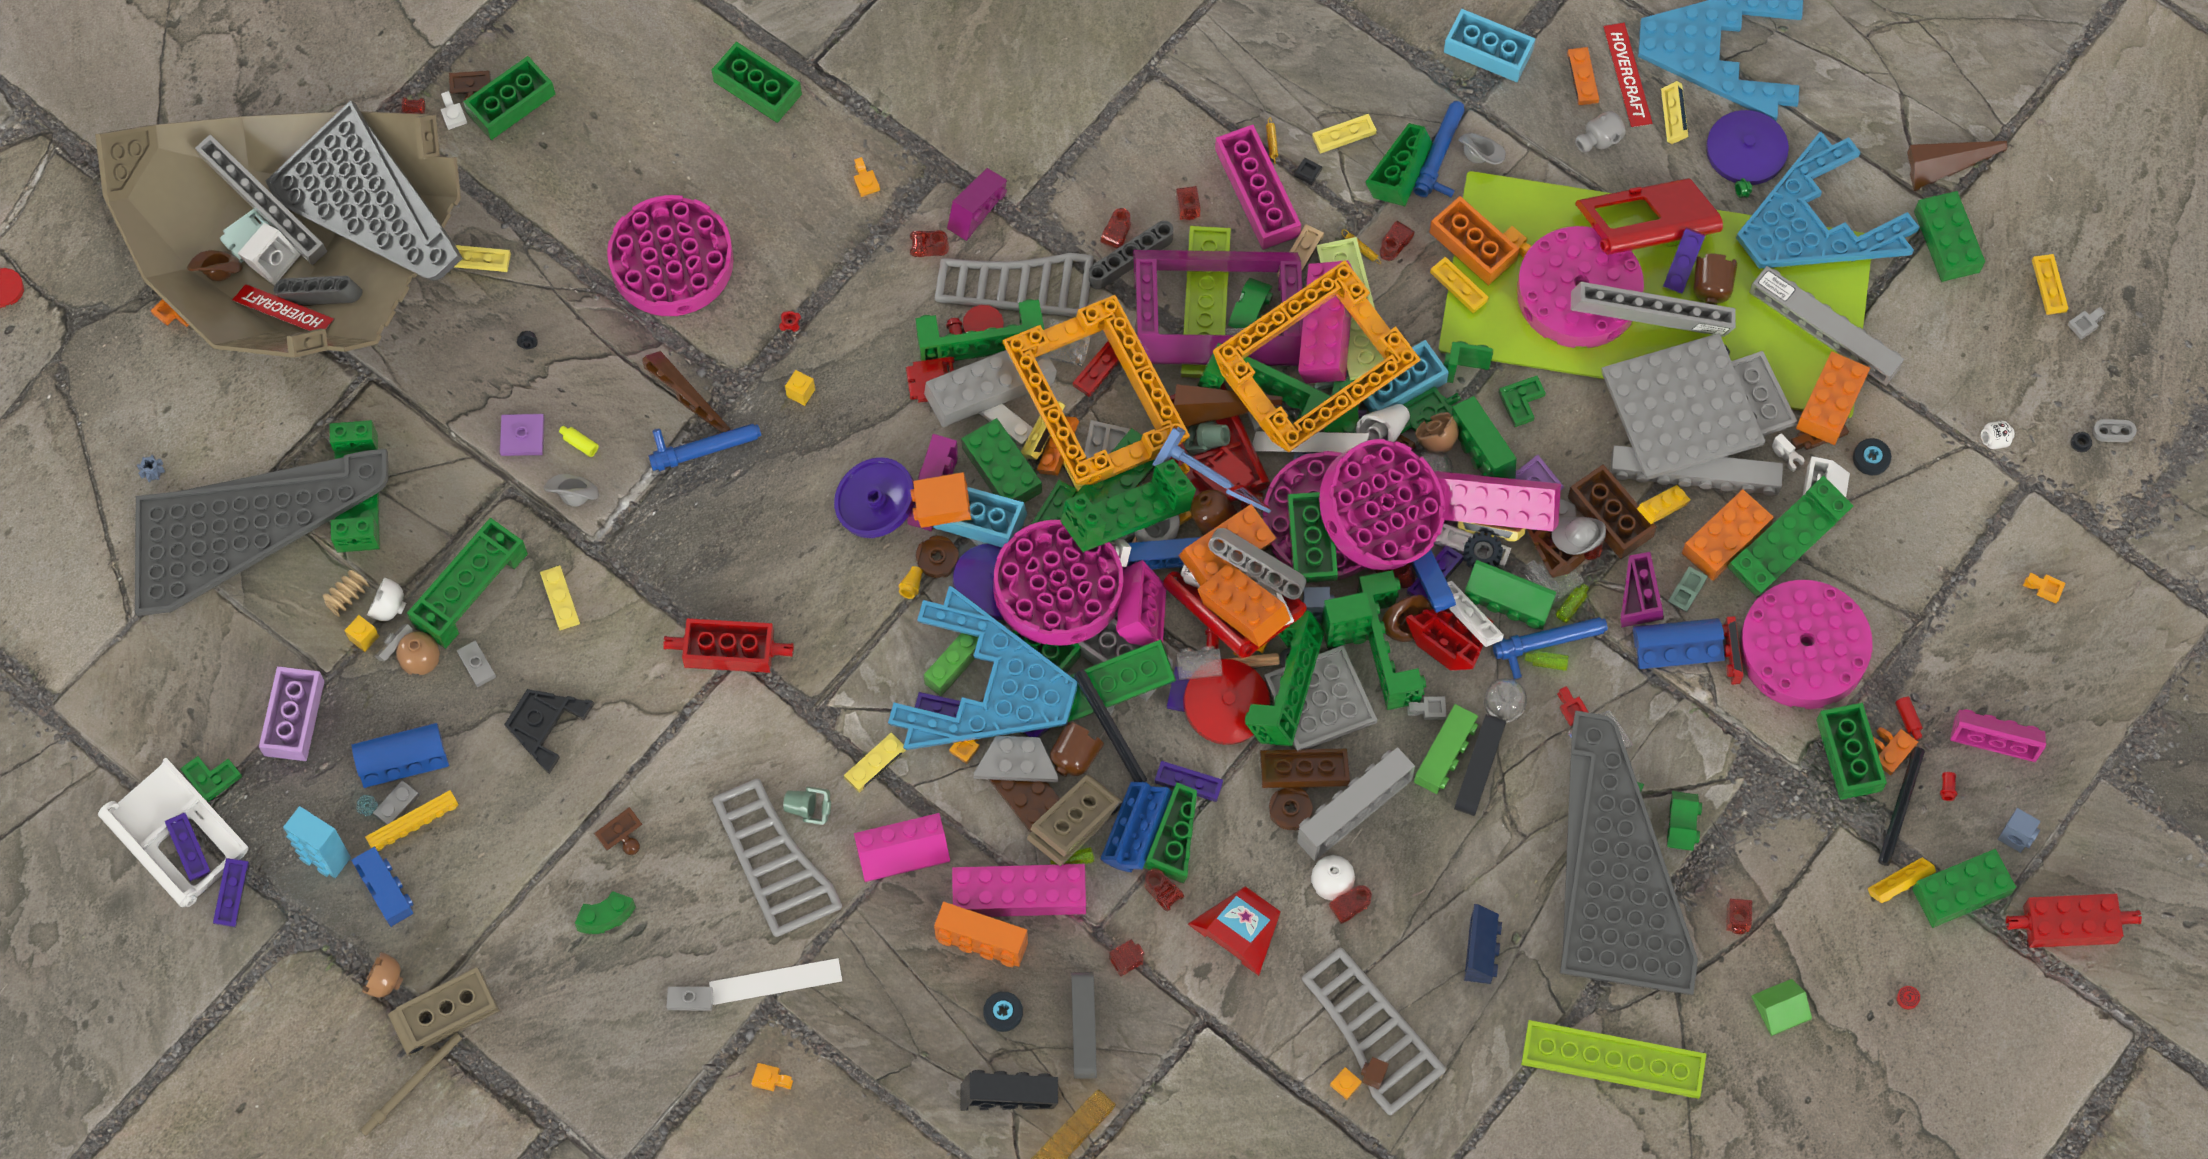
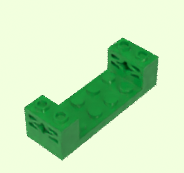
M1027 299L1018 303L1020 325L1011 324L1004 328L992 327L978 332L967 331L964 334L958 335L947 334L944 337H940L936 315H923L920 318H915L921 361L954 357V361L992 356L1005 351L1006 348L1002 342L1004 339L1039 325L1044 330L1039 300Z
M1212 353L1197 386L1220 389L1225 378L1220 372L1214 353ZM1248 356L1243 359L1255 371L1252 378L1263 392L1272 396H1281L1288 406L1301 409L1296 421L1332 397Z
M372 420L330 423V444L334 451L335 459L343 458L344 455L378 450V434ZM379 492L335 517L334 520H331V541L337 553L380 549Z
M1171 459L1155 466L1151 482L1092 504L1084 493L1067 499L1060 522L1082 552H1085L1189 511L1196 488L1175 460Z
M1823 475L1748 548H1745L1727 568L1756 598L1759 597L1853 508L1852 503Z
M489 518L407 612L412 625L419 631L428 633L437 644L446 649L459 634L455 623L506 565L515 570L528 555L523 540L492 518Z
M1393 570L1359 577L1357 594L1367 592L1373 614L1369 643L1387 710L1409 706V702L1421 703L1422 696H1424V688H1426L1425 677L1420 675L1419 668L1396 673L1394 661L1389 659L1390 645L1388 641L1384 640L1385 626L1383 621H1379L1378 614H1380V609L1393 606L1396 603V598H1399L1400 582L1398 577H1394Z
M1305 611L1297 621L1278 634L1285 645L1291 648L1285 661L1284 674L1280 678L1279 692L1274 699L1275 706L1251 704L1249 712L1246 713L1245 724L1261 744L1293 745L1325 633L1310 611Z

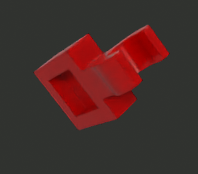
M1567 686L1559 689L1557 695L1561 702L1564 703L1560 706V710L1568 724L1572 726L1575 710L1588 712L1580 696L1575 699L1572 697Z

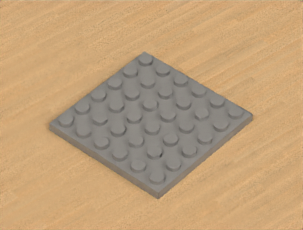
M1720 333L1602 367V375L1646 480L1763 446L1766 442Z

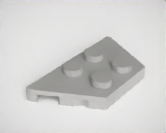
M996 736L976 768L974 779L1058 782V775L1040 737Z

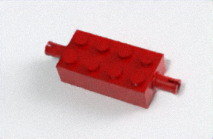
M687 618L684 637L664 636L665 641L663 642L664 650H683L682 660L684 667L695 669L770 673L771 662L774 656L793 657L792 652H794V643H775L772 623Z
M2117 894L2029 897L2023 905V916H2006V924H2009L2006 925L2007 930H2027L2029 948L2118 944L2124 936L2122 925L2141 924L2142 916H2139L2141 915L2140 910L2121 911L2119 909Z

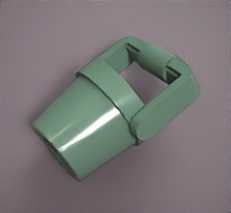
M1213 421L1200 423L1195 426L1191 425L1188 430L1190 437L1185 440V449L1189 453H1205L1207 450L1215 447L1227 446L1230 442L1228 426L1213 424ZM1198 427L1197 442L1199 446H1192L1196 434V428Z
M806 787V791L788 790L783 802L784 811L802 816L803 822L823 825L828 821L831 811L830 791L816 787ZM816 793L824 794L822 819L812 818L816 808Z

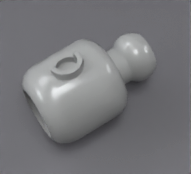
M1606 111L1587 123L1586 134L1578 135L1575 143L1583 153L1589 152L1593 146L1597 149H1606L1618 143L1624 137L1626 128L1617 113Z

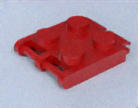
M954 357L913 362V366L906 367L910 399H918V403L928 402L924 395L926 382L947 374V365H949L950 372L954 371Z
M1225 446L1220 447V451L1212 458L1206 459L1204 465L1210 466L1212 470L1227 478L1235 486L1242 484L1247 488L1254 482L1252 470ZM1222 454L1224 455L1217 462H1215V460L1218 457H1220ZM1197 470L1192 471L1193 475L1208 489L1223 492L1230 502L1235 498L1226 493L1227 488L1220 486Z

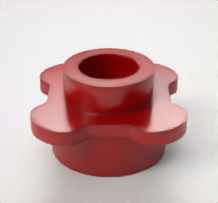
M793 311L783 312L779 328L782 331H798L800 329L798 324L801 315Z

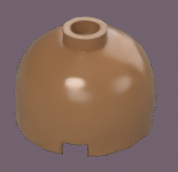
M1444 412L1430 417L1432 421L1427 424L1424 421L1417 428L1415 435L1424 449L1435 453L1447 452L1452 449L1458 439L1459 429L1453 416L1450 417V413Z
M421 631L411 632L400 640L396 649V656L401 668L408 674L425 675L438 665L440 649L434 638L428 633Z
M380 952L379 958H376L366 979L368 983L366 986H363L362 992L374 997H385L393 989L398 990L403 978L399 977L401 968L396 959Z

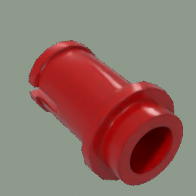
M959 318L947 320L946 328L949 329L950 334H962V322Z
M1207 627V630H1205V635H1207L1205 653L1218 654L1219 637Z
M1954 772L1942 773L1940 796H1942L1944 801H1953L1958 795L1955 790L1956 774Z

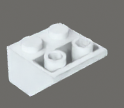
M1812 456L1807 466L1803 495L1824 475L1846 497L1850 473L1833 460Z

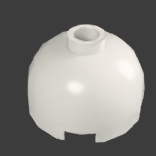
M384 578L367 613L368 616L379 621H389L397 613L402 614L406 605L403 602L404 593L399 584L391 579Z
M1325 856L1316 863L1312 870L1311 883L1316 893L1324 899L1335 901L1338 898H1343L1345 895H1349L1354 887L1355 873L1353 866L1341 856Z

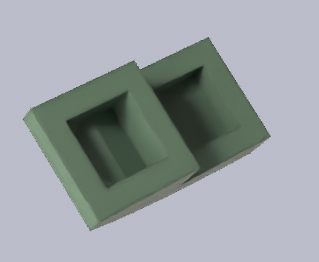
M1689 566L1668 602L1688 612L1708 576Z

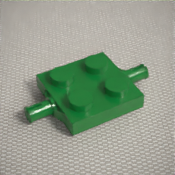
M1433 387L1403 404L1410 413V419L1400 434L1409 429L1416 432L1421 423L1425 421L1427 424L1432 421L1430 417L1444 412L1452 415V405L1461 401L1460 396H1458L1459 394L1455 393L1451 397L1446 398L1440 394L1436 387Z

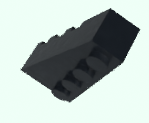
M973 1070L960 1084V1111H968V1106H978L980 1110H989V1108L1000 1106L1003 1110L1018 1108V1105H1022L1024 1110L1054 1109L1058 1104V1077H1051V1074L1048 1073L1029 1076L1027 1072L1009 1075L1005 1071H996L994 1074L985 1073L984 1070Z

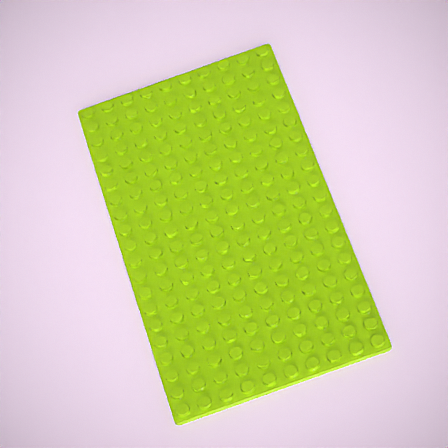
M1469 171L1466 176L1463 199L1501 233L1506 232L1513 226L1527 238L1526 243L1532 246L1541 237L1561 228L1573 226L1592 227L1575 205L1576 201L1610 193ZM1636 200L1595 209L1610 228L1659 219L1645 200ZM1717 210L1723 221V229L1719 233L1705 236L1698 256L1705 258L1706 254L1726 255V260L1732 262L1735 259L1738 263L1731 297L1729 300L1717 304L1718 306L1735 308L1736 328L1725 337L1721 336L1724 345L1730 350L1729 357L1731 361L1763 351L1791 409L1804 411L1831 351L1837 352L1749 293L1752 283L1765 268L1759 269L1736 239V236L1752 215ZM1853 231L1857 237L1865 234L1862 232ZM1680 241L1631 250L1636 256L1643 273V293L1705 303L1696 297L1693 289L1696 261L1682 294L1663 287ZM1519 253L1517 261L1489 286L1454 255L1452 263L1482 290L1489 299L1475 313H1472L1448 290L1438 350L1440 353H1450L1452 342L1464 341L1470 345H1486L1492 348L1493 356L1491 361L1604 379L1601 372L1602 367L1712 336V334L1633 321L1631 326L1621 336L1607 344L1587 348V346L1565 347L1537 333L1526 321L1520 310L1517 300V282L1524 258ZM1871 259L1771 268L1777 270L1788 281L1795 282L1803 291L1811 293L1822 304L1830 306L1840 316L1846 317L1856 327L1863 329ZM1853 406V408H1852V410H1851V412H1850L1848 418H1851V417L1853 416L1854 406Z

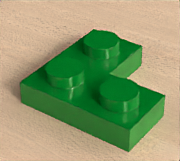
M1538 375L1499 388L1498 391L1514 427L1534 421L1535 417L1528 402L1542 398L1546 394Z
M199 756L180 768L207 803L242 778V775L229 758L212 771L207 768Z

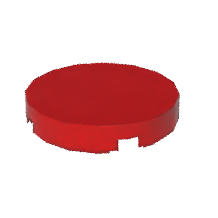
M0 268V308H3L6 305L15 304L24 292V284L20 275L9 268Z
M979 305L967 311L962 325L964 333L967 331L978 332L992 327L1004 328L1002 314L996 308L990 305Z

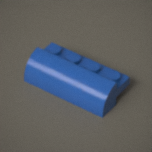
M1719 618L1633 626L1638 669L1725 661L1724 632Z
M437 723L351 744L357 773L361 778L364 788L449 767V761Z
M1130 782L1100 860L1113 868L1132 873L1133 869H1143L1173 791L1168 787H1151L1146 782Z

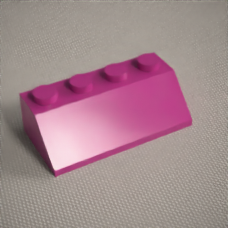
M1143 560L1123 569V588L1117 611L1116 630L1128 643L1145 646L1158 640H1162L1163 643L1166 589L1163 587V581Z
M1968 709L1959 710L1954 718L1950 741L2032 762L2037 761L2046 747L2045 731L2039 730L2035 726L2026 727L2018 725L2017 722L2012 720L2003 721L1996 719L1992 715L1983 716L1975 714L1974 711Z
M940 813L854 833L865 882L950 862Z

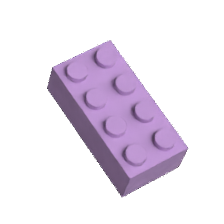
M277 666L259 748L264 756L307 761L324 686V679L319 671Z

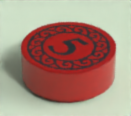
M1905 986L1898 992L1897 1002L1904 1009H1913L1920 1002V993L1912 986Z

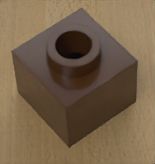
M1372 1057L1370 1063L1365 1062L1361 1071V1075L1364 1076L1363 1083L1379 1090L1389 1063Z

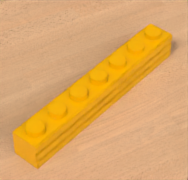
M451 790L365 836L371 848L375 846L376 850L380 851L384 846L393 844L400 837L403 838L411 831L418 830L420 826L429 824L433 819L442 817L444 813L456 809L458 803Z

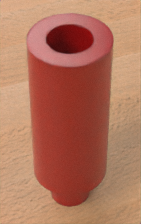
M1910 697L1898 699L1895 704L1908 734H1912L1915 740L1921 739L1923 737L1921 734L1923 727Z

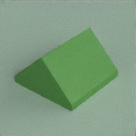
M1793 979L1751 996L1771 1036L1812 1019L1806 992Z

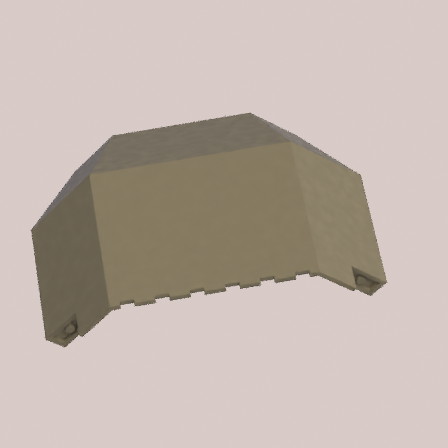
M360 111L444 228L451 217L449 213L453 206L458 205L461 195L457 157L440 156L436 115ZM338 112L238 116L146 125L95 134L103 197L143 280L213 349L295 358L326 350L346 352L376 345L382 337L380 336L384 327H388L395 315L394 309L398 302H402L410 288L408 287L412 278H416V273L291 210L289 211L324 244L327 253L314 265H311L300 255L281 279L348 276L362 289L361 297L353 303L301 305L334 318L326 329L320 328L308 331L232 301L245 284L277 296L273 291L274 285L253 270L245 261L241 263L243 269L240 272L232 273L228 279L220 282L210 280L203 272L189 271L187 269L190 261L200 252L216 250L232 254L231 250L220 239L224 235L223 230L253 209L199 156L195 147L211 135L271 193L266 180ZM254 217L258 221V223L261 224L258 218Z

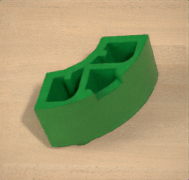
M1249 278L1242 289L1239 302L1235 304L1228 326L1242 331L1261 318L1260 316L1267 304L1270 305L1273 293H1271L1273 286Z
M1672 791L1668 817L1670 820L1667 829L1668 848L1693 851L1694 845L1699 843L1700 831H1697V816H1701L1702 802H1699L1698 794Z
M612 891L609 897L601 903L593 905L583 903L574 923L577 931L586 934H601L616 926L619 927L633 913L636 907L634 900Z

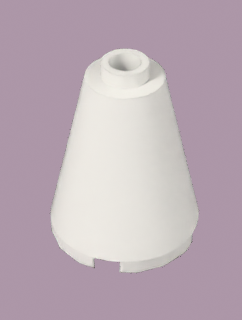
M1396 404L1366 414L1357 422L1356 432L1369 433L1368 440L1385 439L1386 441L1395 442L1409 421L1410 413L1404 405Z

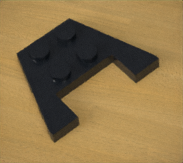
M527 689L504 725L538 764L550 774L560 757L558 754L542 746L564 711L585 720L594 706V702L588 699L580 700L571 696L562 697L556 696L553 693Z

